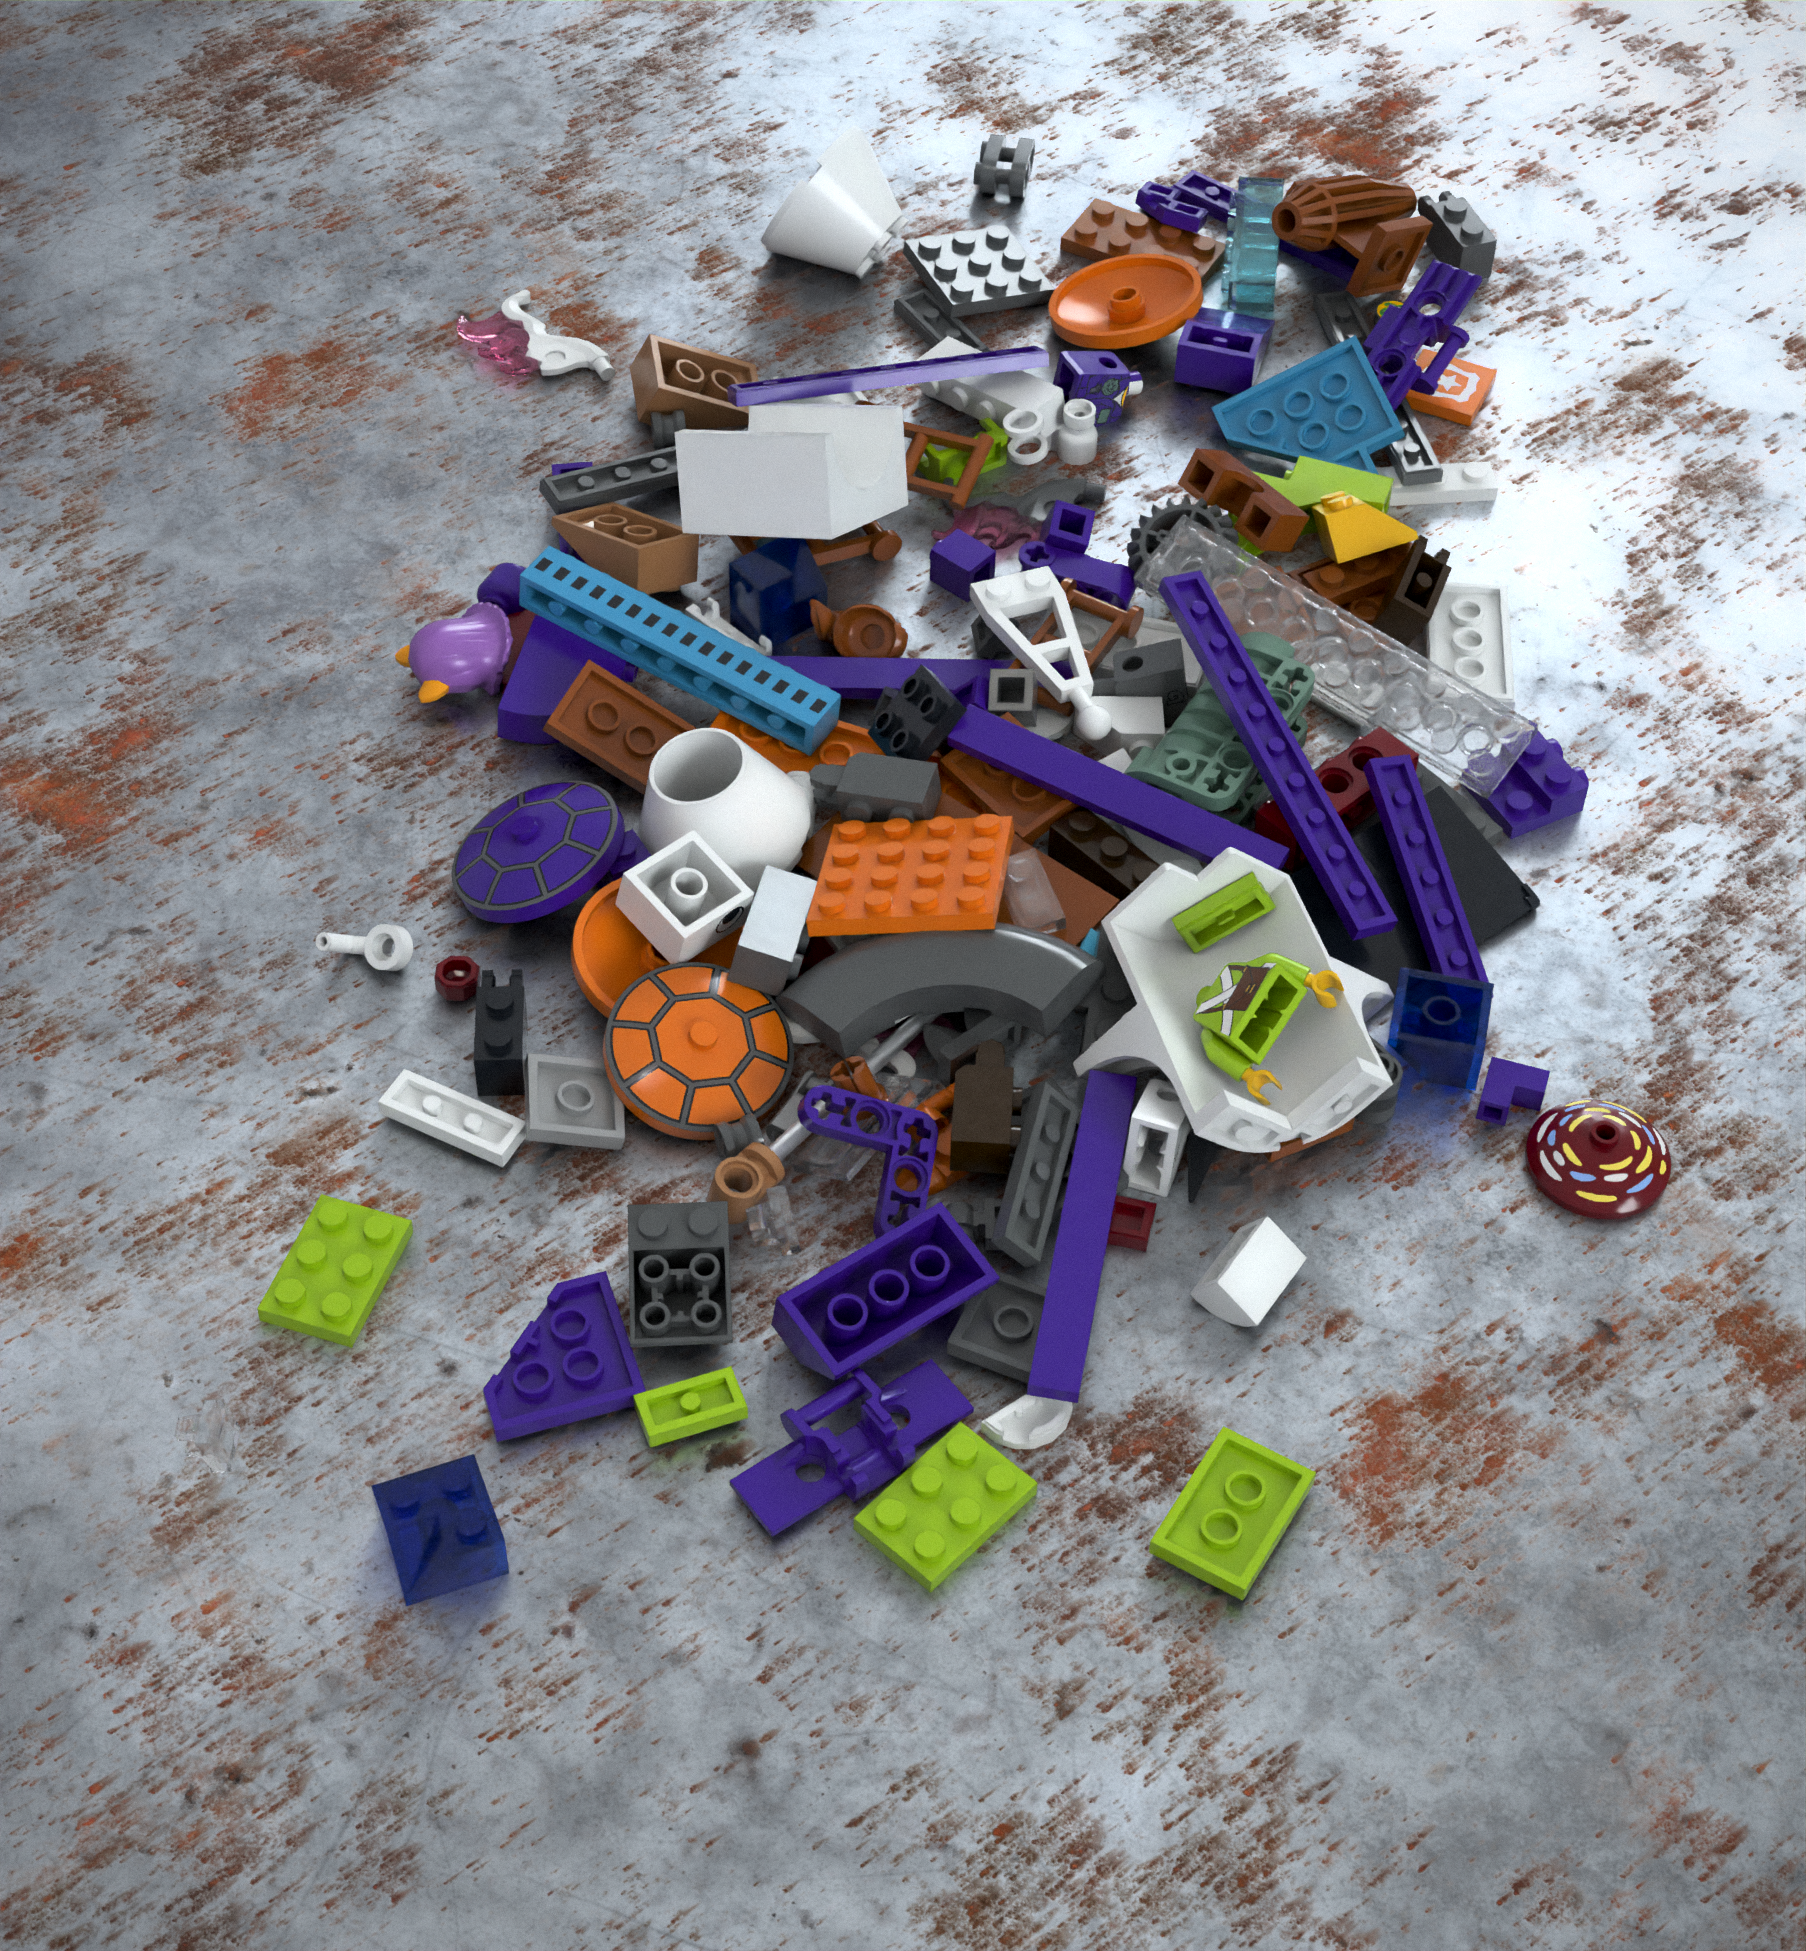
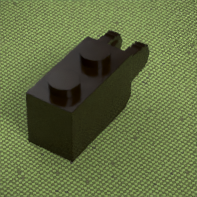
M1419 535L1418 539L1414 541L1407 556L1396 568L1371 625L1406 647L1411 644L1431 620L1452 567L1447 565L1451 553L1444 548L1439 550L1434 557L1424 552L1428 539L1422 535Z
M992 1038L984 1042L981 1041V1044H978L975 1065H964L955 1072L950 1171L1008 1174L1009 1154L1015 1155L1017 1145L1020 1142L1021 1126L1011 1125V1116H1021L1023 1087H1013L1014 1067H1004V1046H1002V1042L992 1040Z

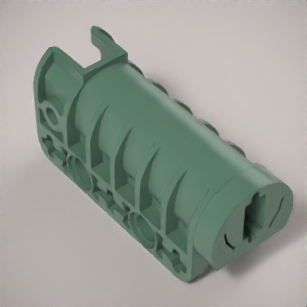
M1265 632L1243 634L1239 637L1241 643L1289 728L1294 730L1292 733L1302 749L1306 741L1308 725L1307 721L1299 714L1311 699L1315 683L1314 671L1306 664L1294 660L1295 648L1280 637ZM1208 679L1155 749L1144 746L1124 772L1128 776L1146 782L1150 786L1243 828L1247 826L1252 818L1253 806L1267 798L1270 794L1266 783ZM1295 679L1300 680L1295 682V684L1291 688V693H1289L1290 683H1292ZM1257 774V784L1250 785V787L1247 789L1245 793V797L1242 796L1245 789L1248 787V785L1251 783V781ZM1234 806L1241 813L1229 816L1220 811Z

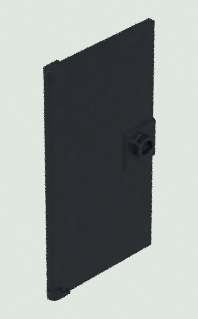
M1441 785L1424 795L1476 945L1540 906V900L1527 883L1524 884ZM1380 821L1353 837L1352 840L1398 919L1392 931L1353 941L1310 863L1289 876L1329 956L1388 983L1395 997L1432 974L1433 971L1382 822Z

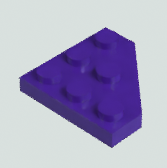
M606 1271L557 1283L547 1297V1305L535 1322L530 1321L511 1348L510 1358L498 1375L493 1374L483 1388L484 1401L496 1442L633 1407V1395L646 1392Z

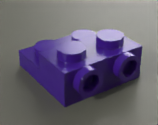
M1538 730L1502 744L1499 757L1463 770L1460 782L1493 821L1503 828V832L1510 840L1583 811L1589 787L1585 771L1579 766L1572 768L1563 759V751L1559 742L1554 738L1546 740Z

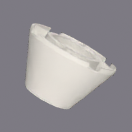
M700 728L674 737L661 747L653 758L637 835L650 854L654 855L687 833L695 830L756 894L766 865L790 872L799 862L803 855L801 848L807 834L811 833L812 815L804 792L789 775L734 734L717 728Z

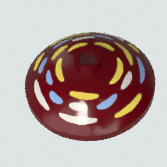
M1573 1100L1549 1109L1533 1124L1525 1147V1160L1528 1172L1540 1191L1560 1207L1589 1218L1621 1219L1645 1211L1662 1196L1671 1173L1670 1152L1659 1131L1647 1119L1635 1111L1604 1100Z

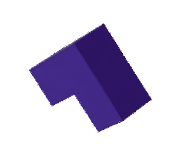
M1492 1056L1476 1119L1505 1126L1510 1104L1540 1111L1550 1071Z

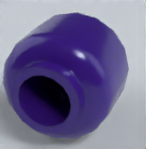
M508 562L497 565L479 585L477 590L478 602H491L498 605L504 611L506 617L508 614L527 610L519 605L520 574L526 568Z

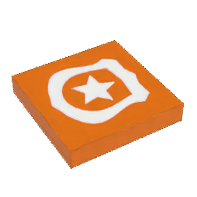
M1428 349L1422 350L1416 361V365L1421 367L1422 372L1426 371L1438 352ZM1453 357L1437 381L1438 388L1433 395L1409 390L1405 397L1413 410L1471 426L1495 383L1497 370Z

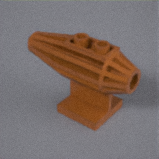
M1354 174L1347 176L1335 175L1294 182L1282 201L1274 208L1271 218L1275 234L1303 251L1317 252L1343 247L1359 259L1346 287V290L1356 298L1402 289L1433 226V223L1423 215L1411 217L1416 210L1417 198L1414 190L1408 184Z

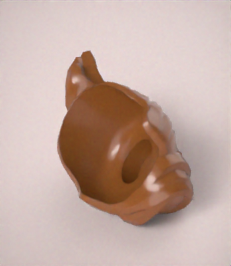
M810 600V617L815 634L821 641L834 644L836 651L842 657L901 658L906 650L908 643L906 629L902 628L901 623L896 622L892 614L884 608L873 604H857L845 610L837 611L830 610L817 600Z

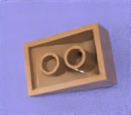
M648 335L630 366L639 422L651 426V412L671 415L675 410L683 409L686 429L689 430L749 425V406L736 407L728 401L727 387L732 384L759 381L755 364L657 335Z
M614 502L552 516L551 525L589 566L610 575L612 578L637 591L644 592L649 597L650 594L660 591H677L681 585L697 581L699 534L683 533L682 527Z

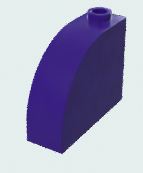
M535 615L498 706L497 737L532 744L559 743V740L544 732L543 728L589 659L626 683L635 682L639 667L549 620Z

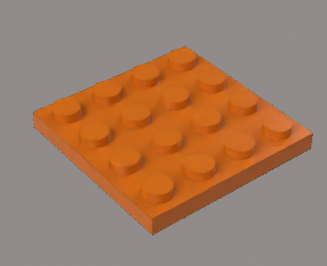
M983 814L976 818L953 819L950 816H938L931 820H915L914 823H910L904 818H894L886 822L864 823L859 820H850L842 824H834L806 919L809 937L995 929L1015 832L1013 816Z

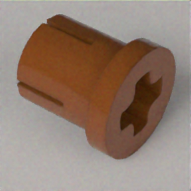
M852 1056L846 1058V1062L852 1072V1077L843 1060L831 1069L830 1077L836 1088L888 1102L889 1097L884 1086L876 1083L863 1057ZM846 1106L842 1111L844 1116H846V1113L849 1110L848 1106ZM860 1111L856 1115V1121L868 1119L874 1116V1114L869 1111Z

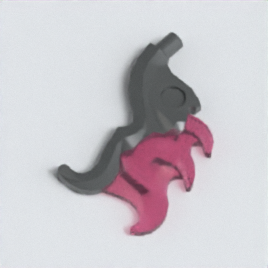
M946 477L943 480V484L953 486V479ZM1067 478L1043 483L1019 497L1010 496L1005 491L971 494L963 511L953 509L949 505V500L941 499L943 504L952 510L954 524L945 532L932 530L931 536L937 542L945 539L956 529H960L977 540L992 539L993 541L989 543V547L994 550L1004 549L1022 538H1028L1025 544L1039 541L1042 524L1056 499L1074 505L1078 501H1083L1084 498L1104 501L1107 485L1089 483L1088 479Z

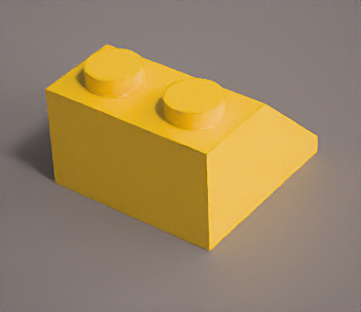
M1344 491L1322 496L1320 498L1321 504L1311 507L1323 553L1338 564L1418 539L1416 530L1352 495L1345 496Z

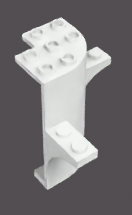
M1233 847L1226 848L1221 854L1216 856L1197 876L1171 863H1163L1101 921L1137 1005L1125 1013L1113 1027L1092 1043L1073 1062L1078 1077L1088 1081L1090 1069L1129 1076L1146 1070L1161 1069L1173 1084L1195 1135L1236 1151L1251 1153L1280 1151V1142L1299 1137L1303 1145L1317 1140L1350 1121L1393 1085L1367 1032L1365 1022L1390 1002L1394 995L1388 983L1329 956L1288 874ZM1253 872L1258 881L1262 883L1265 890L1270 894L1276 907L1200 952L1194 953L1176 930L1172 918ZM1268 953H1277L1310 967L1311 973L1314 975L1324 970L1335 972L1341 980L1344 991L1333 987L1324 990L1333 995L1337 1006L1334 1008H1325L1318 1003L1313 989L1305 986L1308 989L1307 993L1261 1064L1255 1065L1253 1063V1070H1267L1271 1072L1282 1085V1090L1273 1083H1267L1261 1087L1260 1094L1271 1103V1105H1263L1248 1091L1247 1083L1244 1080L1237 1082L1208 1059L1200 1037L1204 1028L1194 1021L1193 1013L1197 1009L1196 997L1198 992L1205 986H1212L1224 966L1232 962H1249Z

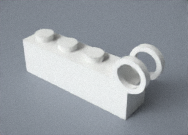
M947 336L916 361L981 353L982 351ZM1023 370L919 383L922 393L935 398L979 420L987 417L991 418L1001 429L1004 428L1006 435L1013 438L1007 447L1009 458L1017 464L1029 465L1044 459L1048 454L1046 438L1064 424L1065 401L1063 389ZM1026 443H1036L1041 446L1038 451L1032 454L1023 455L1015 452L1019 446Z

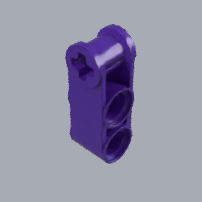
M1040 541L1028 542L1019 549L1020 572L1049 566L1059 584H1061L1064 578L1069 577L1076 580V590L1124 610H1127L1138 586L1134 579L1135 572L1123 564H1114L1090 557L1084 553H1075L1050 546ZM1041 554L1042 559L1038 560V555Z

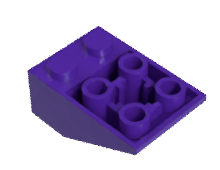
M1201 306L1193 318L1186 320L1177 346L1174 381L1195 387L1201 386L1226 391L1231 394H1239L1253 387L1275 321Z

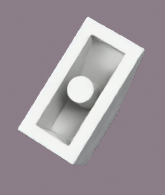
M1089 696L1094 705L1105 708L1112 718L1110 732L1099 740H1090L1081 735L1077 727L1079 713L1074 706L1073 733L1106 756L1124 748L1133 761L1144 746L1155 749L1165 735L1162 697Z

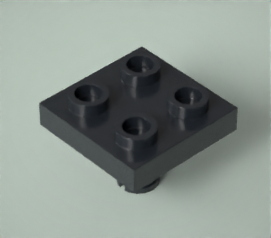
M921 664L915 673L904 681L900 692L889 706L877 715L873 726L867 733L886 756L926 762L935 750L944 757L955 749L948 746L947 737L967 709L932 671Z

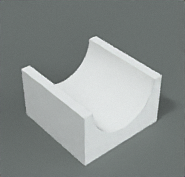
M764 403L749 405L748 431L682 429L674 432L683 533L832 540L908 505L902 406Z

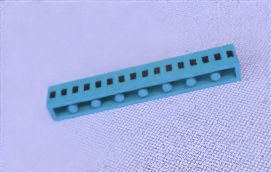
M549 545L520 574V606L809 756L813 754L838 725L841 694L801 675L788 666H784L760 654L755 649L721 634L718 630L686 616L681 611L649 597L644 592L637 591L612 578L610 575L596 570L569 554H565Z

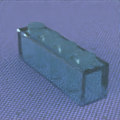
M1239 177L1238 192L1230 193L1229 215H1235V218H1228L1227 241H1233V244H1225L1224 267H1230V271H1222L1221 294H1228V310L1274 312L1280 238L1273 230L1271 218L1274 208L1283 199V178Z

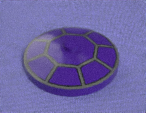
M576 780L557 781L523 791L491 810L464 838L457 850L452 865L451 877L453 887L465 907L476 917L486 921L516 923L548 915L581 897L611 868L624 841L625 824L623 816L611 795L593 783Z

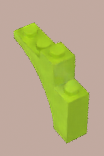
M1301 455L1297 460L1294 470L1287 469L1283 479L1254 472L1310 516L1300 536L1318 532L1311 507L1321 504L1320 498L1330 493L1344 491L1345 496L1352 495L1387 514L1394 478ZM1228 512V517L1231 518L1234 527L1238 517ZM1237 532L1239 537L1237 545L1240 548V557L1235 560L1237 565L1235 574H1227L1229 583L1236 582L1245 568L1257 556L1265 552L1257 548L1239 532Z

